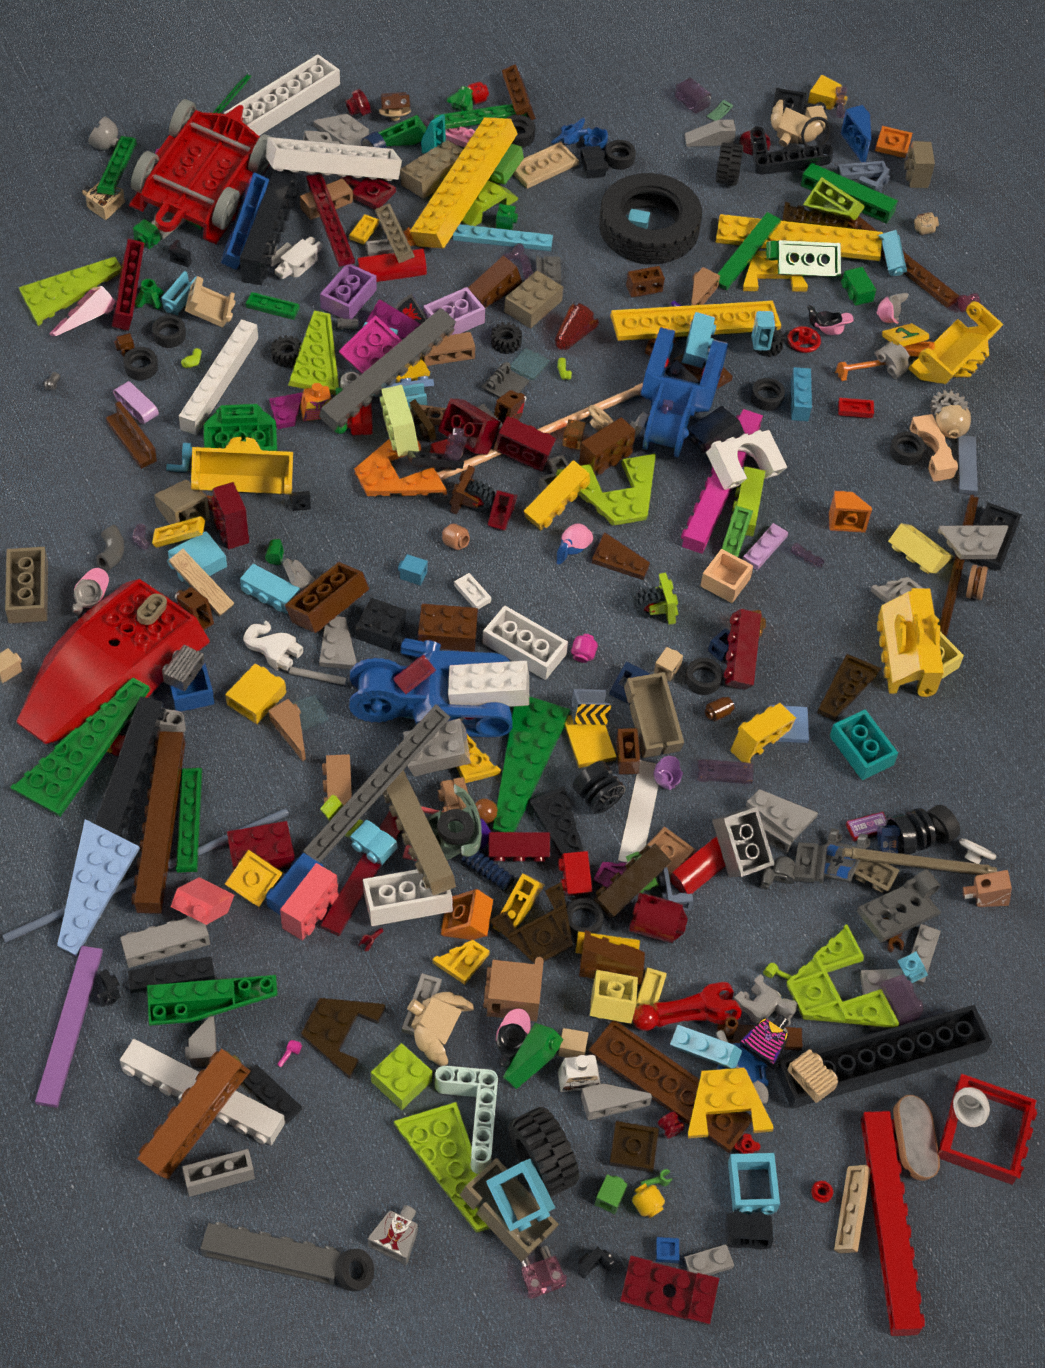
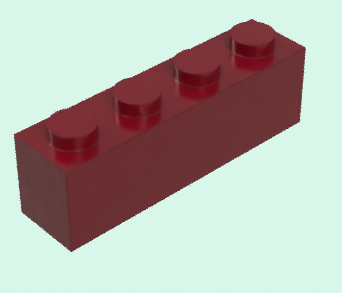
M740 609L731 615V631L728 636L729 649L726 654L727 667L724 672L725 685L743 690L754 686L761 614Z

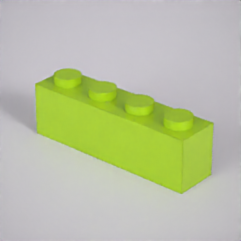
M744 467L747 479L736 489L735 497L738 498V501L734 500L732 511H734L735 506L753 510L746 532L747 536L753 537L766 470Z

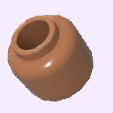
M450 524L442 532L443 543L455 550H461L469 543V532L462 526Z

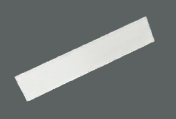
M640 760L639 773L635 780L618 858L619 861L627 862L625 856L640 851L646 845L659 785L653 777L656 763Z

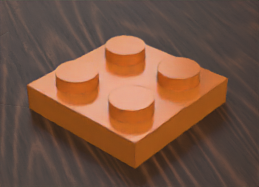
M882 126L875 151L906 158L913 133Z

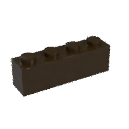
M656 843L651 846L645 845L639 851L640 856L636 860L634 858L629 860L624 865L626 869L622 873L618 871L610 878L612 882L607 887L603 885L595 893L597 897L594 901L600 905L603 912L609 918L614 917L672 862Z

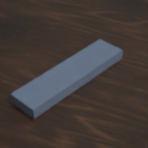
M961 436L957 438L958 493L976 495L978 491L976 437Z

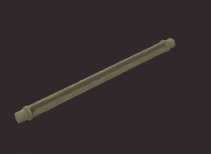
M854 847L851 849L843 848L842 851L843 857L857 860L975 875L997 872L996 867H991L987 864Z

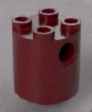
M639 893L629 932L673 944L677 938L684 934L688 918L683 909V904Z

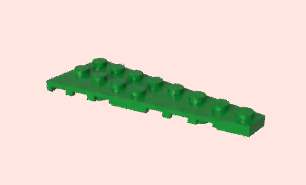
M135 678L128 681L108 703L100 706L101 709L92 717L89 716L86 722L78 729L75 728L55 746V749L46 758L43 757L39 760L37 766L30 772L27 771L24 777L16 784L13 783L10 787L12 791L61 817L134 714L140 696L146 697L151 690L150 687Z
M530 696L529 705L514 706L512 715L513 728L509 733L497 802L498 813L494 820L493 832L516 831L565 726V722L570 715L569 708Z

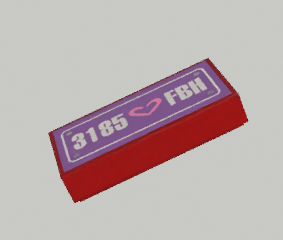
M883 812L847 821L846 827L852 840L857 841L861 833L867 834L868 837L877 835V825H885L886 817Z

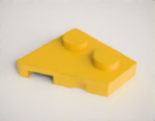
M471 940L464 943L461 947L449 950V953L441 957H434L432 963L465 985L489 956L490 951L476 941Z

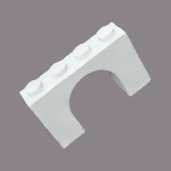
M758 430L752 435L743 434L736 439L731 437L725 442H714L706 452L724 490L737 487L747 479L738 460V451L750 454L757 462L760 470H766L765 479L777 476L787 468L769 430L763 432Z

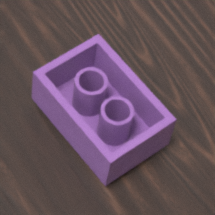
M352 264L345 265L321 292V309L340 318L343 317V319H352L377 290L376 275Z

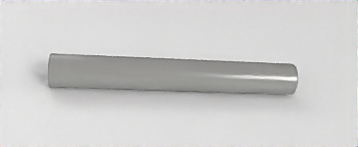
M290 667L289 674L340 685H346L347 678L296 667Z

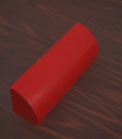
M423 249L412 250L415 257L401 263L398 262L395 253L357 258L358 268L376 275V282L427 275Z
M717 836L672 872L670 882L681 893H694L726 866Z

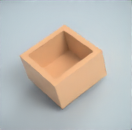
M721 549L703 572L701 587L733 603L750 580L753 565Z

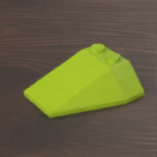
M487 181L461 223L477 226L482 222V212L499 202L504 205H511L518 200V197L507 188Z

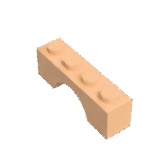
M933 414L913 417L909 428L910 431L919 435L924 443L931 447L935 453L931 457L928 466L933 481L954 478L958 464L953 459L951 449L947 446L945 436L941 433Z

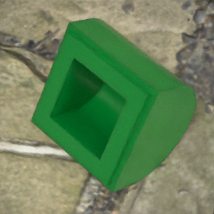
M272 539L268 543L265 560L270 564L281 565L284 555L281 539Z

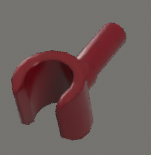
M379 928L372 935H364L358 946L365 944L367 947L364 951H369L375 938L383 933L384 930Z

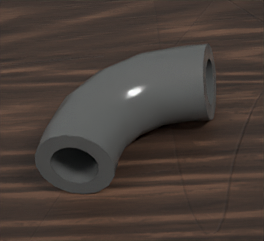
M116 525L108 527L100 534L104 539L106 549L97 555L96 561L99 568L104 571H108L116 566L124 554V539Z

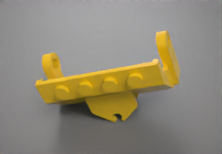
M973 301L966 307V312L978 326L967 327L957 319L934 342V350L929 348L923 349L919 353V358L908 369L920 380L947 384L953 377H971L978 368L976 364L982 365L985 360L984 355L986 358L989 356L988 341L998 332L1003 324L979 302Z
M241 437L232 438L224 449L192 447L191 490H212L214 487L234 482L238 492L292 494L293 452L262 451L256 440L248 437L245 438L246 442L241 441Z
M912 588L911 591L881 606L878 615L877 631L881 633L879 645L883 647L881 658L882 662L885 663L884 678H887L889 694H896L899 686L919 680L917 684L918 695L929 697L937 692L944 670L940 652V625H938L939 618L934 615L930 589Z

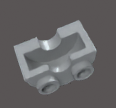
M891 341L874 353L880 362L887 364V371L894 379H897L909 370L908 358L910 356L901 344L895 345Z

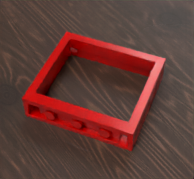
M961 1073L956 1083L939 1146V1159L1013 1185L1017 1178H1021L1024 1170L1021 1162L1022 1159L1025 1160L1029 1147L1025 1146L1026 1141L1030 1140L1033 1133V1128L1030 1125L1031 1121H1034L1037 1116V1109H1035L1036 1100ZM963 1088H976L982 1091L989 1100L1023 1111L1009 1170L951 1149L958 1123L953 1100L959 1090Z

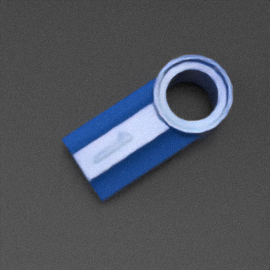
M405 638L401 645V654L419 658L423 654L426 655L434 650L440 651L441 644L428 640L422 642Z

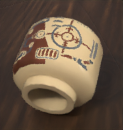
M932 212L918 214L916 219H914L915 231L919 232L920 235L934 233L936 227L939 226L938 217H934Z

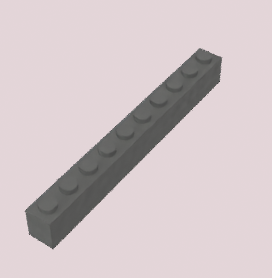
M440 308L321 408L319 417L334 431L338 427L342 428L348 422L347 419L351 416L355 417L363 406L367 407L373 397L380 396L382 394L381 389H384L386 386H392L399 375L402 377L410 366L414 367L419 362V358L427 356L433 346H439L445 336L449 337L455 330L456 321L445 310Z

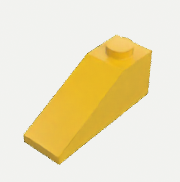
M523 873L501 913L505 911L508 913L516 930L536 902L545 885Z

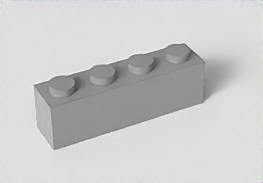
M190 916L179 921H169L165 925L158 927L151 926L140 932H130L120 937L128 968L210 945L206 924Z

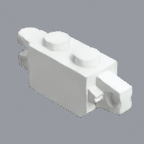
M309 237L306 240L302 239L297 244H294L289 251L280 257L281 263L275 269V275L281 279L289 275L299 277L318 261V252L322 249L323 244L321 242L314 244L315 239L313 237Z

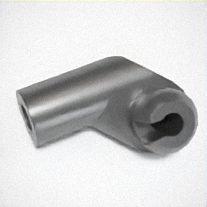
M53 372L49 379L45 380L44 388L46 390H55L56 383L61 376Z

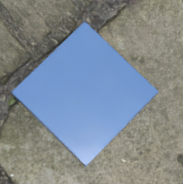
M784 706L796 719L791 730L776 742L808 743L807 707Z

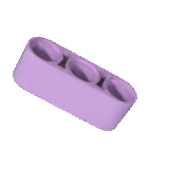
M128 381L113 390L116 400L120 401L125 409L140 423L145 424L159 415L156 406L131 382Z

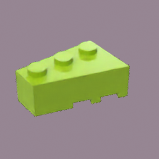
M822 177L803 204L809 210L815 209L821 213H829L851 220H856L865 207Z

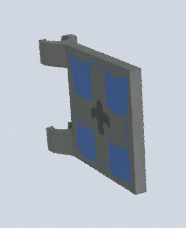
M832 828L826 844L828 850L824 878L850 883L860 860L843 857V848H868L870 845V839H867L868 835L859 834L857 846L839 843L842 835L839 834V829Z

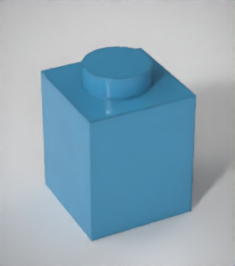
M407 554L404 561L401 560L398 566L400 579L421 586L427 574L428 561Z

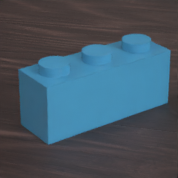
M794 367L791 377V420L808 422L812 409L811 369Z

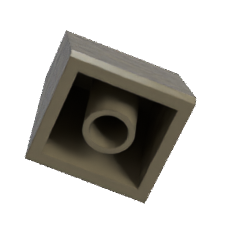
M187 479L154 495L156 507L170 525L200 516L205 522L210 520L206 494L201 490H191V483Z

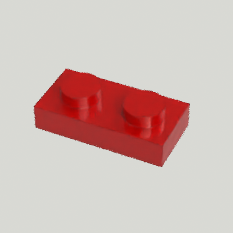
M839 398L838 415L873 418L874 400Z

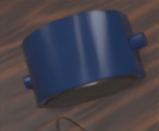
M372 132L361 140L362 146L387 148L383 137L378 132Z

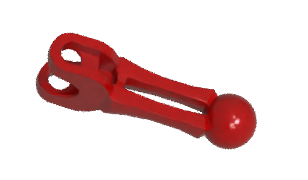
M728 982L709 984L702 992L684 999L670 1002H655L653 1006L650 1004H640L635 1008L632 1022L636 1028L642 1031H649L655 1026L662 1027L671 1023L691 1020H709L716 1024H725L726 1019L729 1017H734L738 1020L742 1010L738 1002L732 1000L734 994L732 986ZM724 990L727 991L725 994H720V995H719V993H720L721 991H724ZM731 1009H734V1010H735V1011L732 1012V1013H726V1012H725V1011H728V1010H731Z

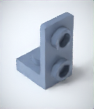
M886 168L876 182L861 176L858 183L881 192L883 185L887 184L890 179V175H888L890 169Z
M665 867L662 870V874L659 875V886L663 887L664 890L662 898L683 904L684 911H690L693 905V895L686 893L672 895L668 868Z

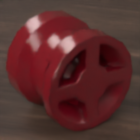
M675 1111L668 1113L657 1123L660 1128L664 1129V1135L667 1139L678 1135L685 1128V1125L677 1119L678 1115Z

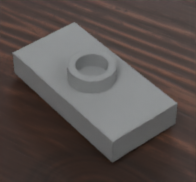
M388 239L365 242L368 256L394 253Z
M644 412L641 413L635 422L632 421L630 423L636 430L635 438L644 428L648 414Z

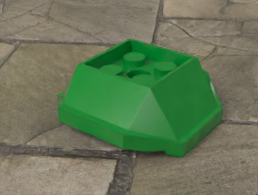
M258 404L221 405L216 410V413L204 424V448L224 449L232 438L241 437V441L246 442L245 438L248 437L255 439L262 451H277L276 421L264 412Z

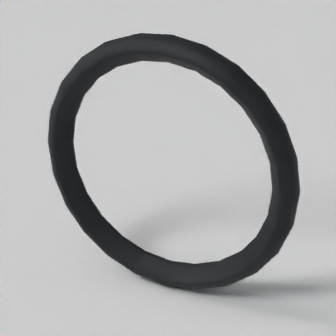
M816 116L805 123L801 132V140L805 147L809 145L805 142L804 133L806 127L814 120H821L826 124L827 135L821 143L826 144L830 136V125L825 118Z

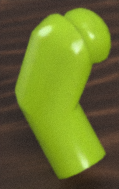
M195 348L191 356L182 359V367L191 368L198 366L202 351Z
M559 358L557 368L560 377L563 380H570L572 372L570 370L566 371V359Z

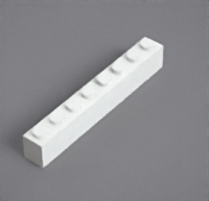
M241 319L180 413V430L194 435L198 434L257 342V324Z
M133 1039L120 1059L122 1071L125 1074L141 1078L144 1084L148 1086L154 1085L165 1095L170 1096L172 1094L178 1097L180 1102L182 1101V1094L187 1088H191L195 1084V1078L199 1073ZM237 1091L234 1092L216 1116L218 1122L224 1125L228 1123L234 1126L235 1130L244 1135L248 1133L261 1144L267 1143L271 1146L285 1124L284 1115Z

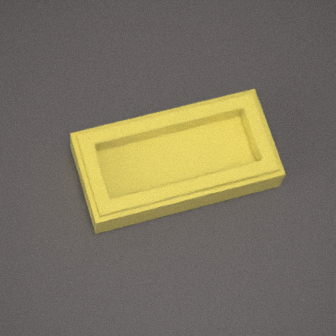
M646 968L636 1007L640 1004H650L653 1006L655 1002H659L667 973Z

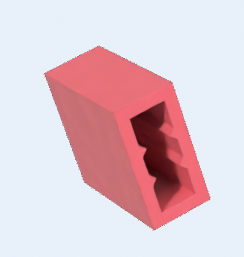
M199 877L177 888L171 907L207 925L228 913L234 894Z

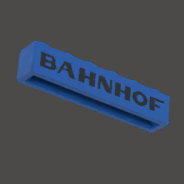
M255 172L247 183L221 260L222 264L235 270L240 265L241 253L269 182L268 178Z

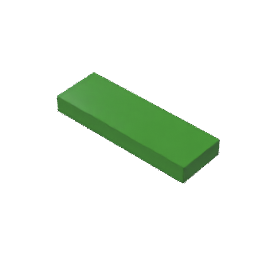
M735 506L721 549L739 557L753 510Z

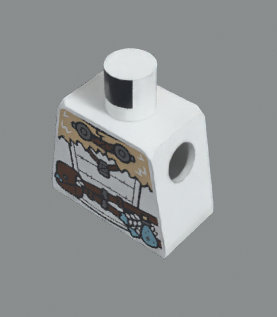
M580 1055L564 1059L558 1069L560 1092L582 1090L586 1085L592 1083L600 1084L598 1065L594 1055Z

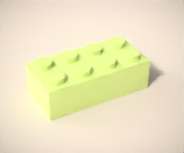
M398 385L381 389L382 396L379 398L393 451H397L398 457L408 455V450L419 451L414 421L403 386Z

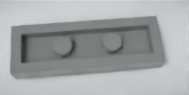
M921 924L911 954L917 952L928 973L941 931ZM926 977L914 983L923 986Z
M422 973L413 999L422 1004L424 1000L431 998L439 992L442 979ZM409 1010L402 1027V1032L414 1036L415 1030L411 1024L416 1015Z

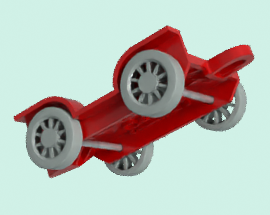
M183 99L173 113L169 126V136L158 152L154 154L146 151L139 158L131 179V188L137 194L129 203V206L143 212L149 203L160 208L155 217V225L159 230L171 232L176 229L184 218L204 227L203 239L217 245L229 227L238 208L240 197L245 192L247 183L255 172L263 176L270 166L265 157L267 140L270 136L264 134L260 137L242 122L243 105L236 106L227 114L205 113L196 110L194 102ZM167 211L175 214L170 222L162 221Z

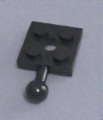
M776 88L773 107L779 100H783V113L786 107L802 115L807 107L822 106L824 112L826 111V105L823 102H817L816 104L806 103L807 93Z

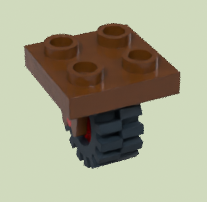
M468 465L466 471L461 472L460 482L454 486L453 496L449 503L452 505L450 512L457 515L462 505H465L467 508L471 507L470 510L473 511L475 509L478 513L479 511L481 513L487 512L495 499V491H492V487H488L489 484L485 483L484 485L482 484L483 481L473 480L475 467Z

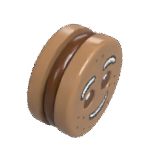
M972 565L966 598L971 599L972 597L973 599L976 598V600H982L988 567L983 566L982 568L981 566Z

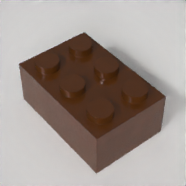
M622 417L581 442L579 465L590 464L595 476L603 474L606 469L615 466L619 461L628 458L632 454L636 430Z
M421 604L418 641L424 642L428 640L441 644L440 649L475 652L478 608Z

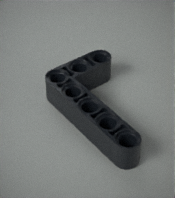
M756 126L750 131V145L755 171L760 175L808 168L811 163L824 166L832 162L833 147L829 144L768 152L764 129Z

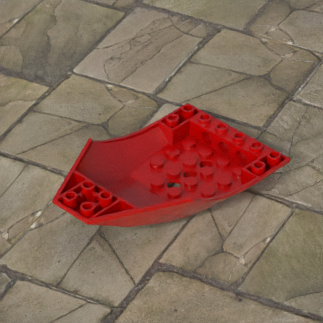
M141 579L125 582L88 610L57 641L44 658L16 722L44 744L62 740L75 728L78 729L82 726L89 716L92 717L101 709L100 706L108 703L116 695V692L132 678L150 687L151 690L146 695V698H148L164 681L162 670L166 664L171 663L176 650H180L183 645H186L196 651H200L210 643V640L197 618L167 597L166 609L153 624L144 625L138 622L137 610L150 595L161 593ZM123 630H132V632H124ZM118 640L120 644L118 646H111L109 641Z

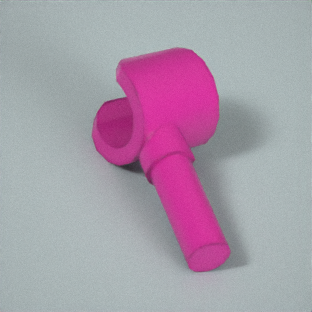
M295 1040L289 1041L287 1051L277 1065L282 1067L291 1053L299 1054L302 1048L301 1043Z

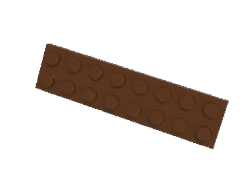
M612 1020L589 1049L588 1054L594 1055L596 1060L640 1091L651 1093L654 1101L670 1112L675 1111L678 1118L690 1125L700 1079L623 1025ZM746 1111L707 1114V1138L730 1153L751 1125V1115Z

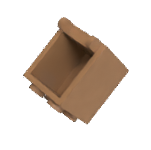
M537 957L535 964L500 960L492 961V967L487 968L483 1008H487V1016L505 1018L511 1010L523 1009L528 1013L530 1021L537 1022L543 958Z

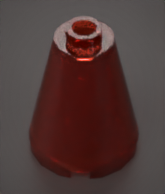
M572 303L554 339L557 348L568 350L596 329L599 321L594 319V313L588 307L580 303L578 305Z

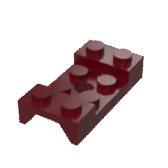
M630 1256L620 1303L709 1326L720 1278L698 1272L693 1273L654 1263L651 1260ZM670 1284L675 1287V1296L669 1298L663 1294V1287Z

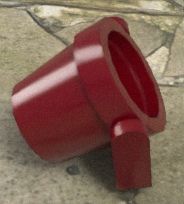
M361 89L353 91V96L345 101L351 116L359 113L364 116L371 113L368 99Z

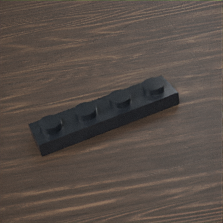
M212 957L129 970L128 979L130 992L135 993L147 991V985L215 979Z

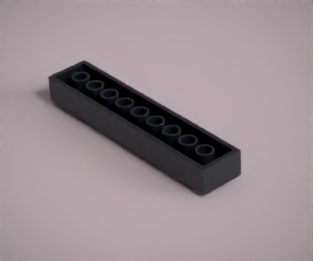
M971 1005L814 1050L812 1052L817 1053L822 1058L823 1065L827 1069H831L836 1074L838 1080L835 1090L821 1100L986 1053L992 1044V1040L976 1006ZM802 1054L779 1060L776 1068V1073L791 1109L815 1102L788 1072L790 1063Z

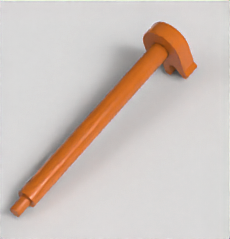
M879 360L847 365L846 362H839L835 373H838V378H841V381L847 380L848 371L887 364Z

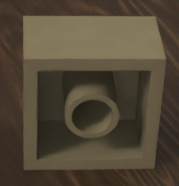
M912 141L911 148H908L907 151L908 159L904 162V169L907 170L906 181L909 182V188H928L935 166L932 143Z

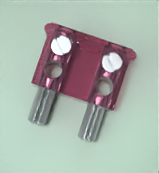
M547 1246L540 1248L544 1260L530 1264L527 1257L521 1262L523 1266L522 1277L528 1290V1298L530 1299L566 1286L567 1276L563 1275L556 1256L551 1257Z

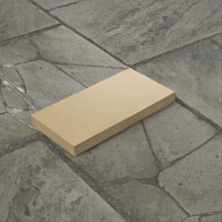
M559 142L524 158L513 175L526 188H530L579 165V160Z

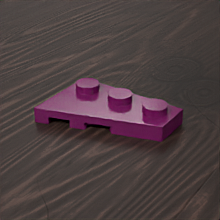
M381 299L378 300L366 321L369 322L376 315L389 328L397 329L398 337L400 338L407 337L421 325Z

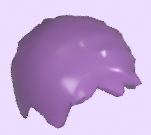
M672 756L662 758L655 765L653 771L656 783L669 790L675 788V785L681 782L683 775L679 760Z

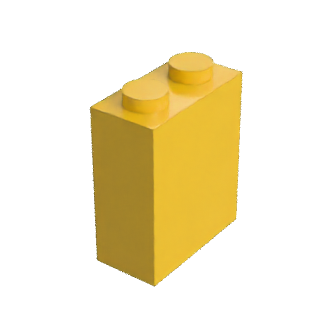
M254 664L225 694L226 703L238 713L258 724L269 712L268 710L272 709L286 694V684L281 677H276L265 667Z

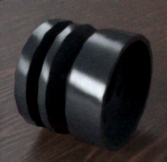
M598 761L586 767L576 777L572 786L578 795L585 799V803L594 814H600L610 809L622 798L626 787L620 782L618 777L613 776L612 770L604 761Z
M920 807L913 811H907L905 815L901 813L886 819L885 825H895L900 829L897 847L898 854L909 855L915 853L916 850L922 851L925 848L934 847L936 843L935 829L931 818L923 808Z

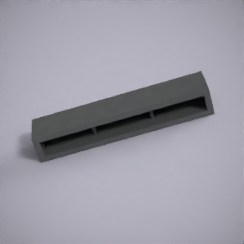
M215 1222V1224L208 1223L201 1246L203 1257L333 1286L336 1282V1262L341 1255V1252H338L333 1247L326 1246L320 1248L306 1241L297 1243L289 1237H281L279 1239L272 1237L271 1234L266 1232L252 1233L244 1227L234 1229L221 1222Z

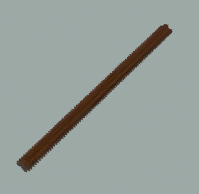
M974 495L969 497L962 526H973L979 498L974 497ZM957 555L954 559L939 624L940 632L945 637L948 634L965 560L959 559Z

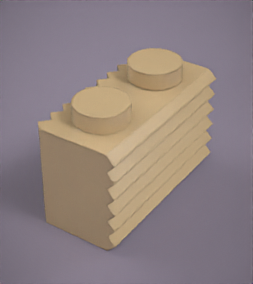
M810 1049L791 1062L788 1067V1072L815 1103H818L822 1098L834 1091L838 1084L836 1074L831 1069H827L823 1065L822 1058Z

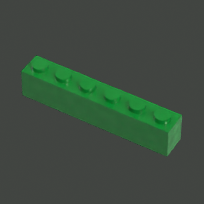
M813 163L803 173L802 187L812 191L822 177L864 205L865 207L861 213L887 224L895 213L898 200Z

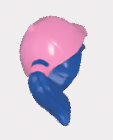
M573 524L562 534L561 545L557 551L558 565L566 560L567 554H578L592 543V532L585 525Z

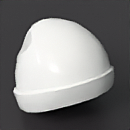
M963 1088L954 1097V1111L957 1118L963 1124L970 1127H978L985 1123L989 1116L990 1106L982 1091L976 1088Z

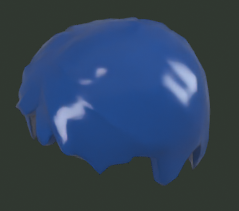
M598 127L591 129V134L583 136L585 146L600 145L601 150H603L608 142L607 130H602Z

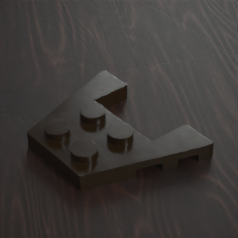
M561 882L545 890L554 910L516 930L506 911L490 919L491 923L534 964L537 957L543 958L545 962L573 947Z
M319 998L301 1032V1037L320 1054L322 1053L330 1060L332 1065L338 1067L350 1079L359 1061L357 1058L341 1052L340 1049L358 1016L378 1024L386 1009V1005Z

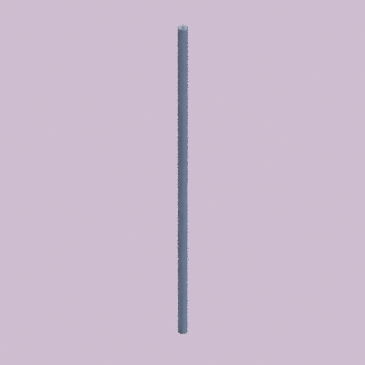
M284 808L240 829L273 823L288 816V810ZM227 834L200 846L198 856L228 843ZM177 857L169 860L168 869L176 866ZM135 876L120 882L114 894L133 886ZM66 907L2 935L5 943L64 917Z

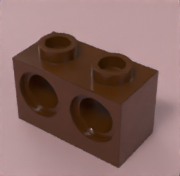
M660 266L628 271L626 287L631 298L663 292L665 277Z

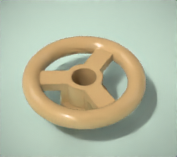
M589 406V413L593 417L590 424L596 430L600 431L603 427L605 428L614 422L599 407Z

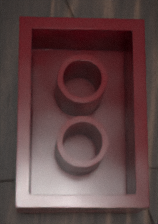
M450 398L438 431L475 454H489L501 422L464 399Z
M507 416L500 429L493 450L542 472L556 438L552 437L549 433L537 430L531 425H526L516 418Z
M234 482L212 488L213 496H211V502L214 507L212 512L215 517L213 522L216 530L219 529L221 532L219 535L222 543H226L228 550L248 544L249 534L246 508Z
M287 821L227 831L233 871L248 849L278 870L291 868V864L295 859Z

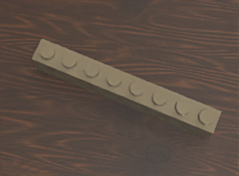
M403 770L382 794L386 804L390 803L391 805L389 810L392 817H397L395 822L399 832L403 830L402 838L405 845H410L408 850L412 860H417L415 865L419 875L423 874L424 876L422 881L425 888H430L434 896L455 888V879Z

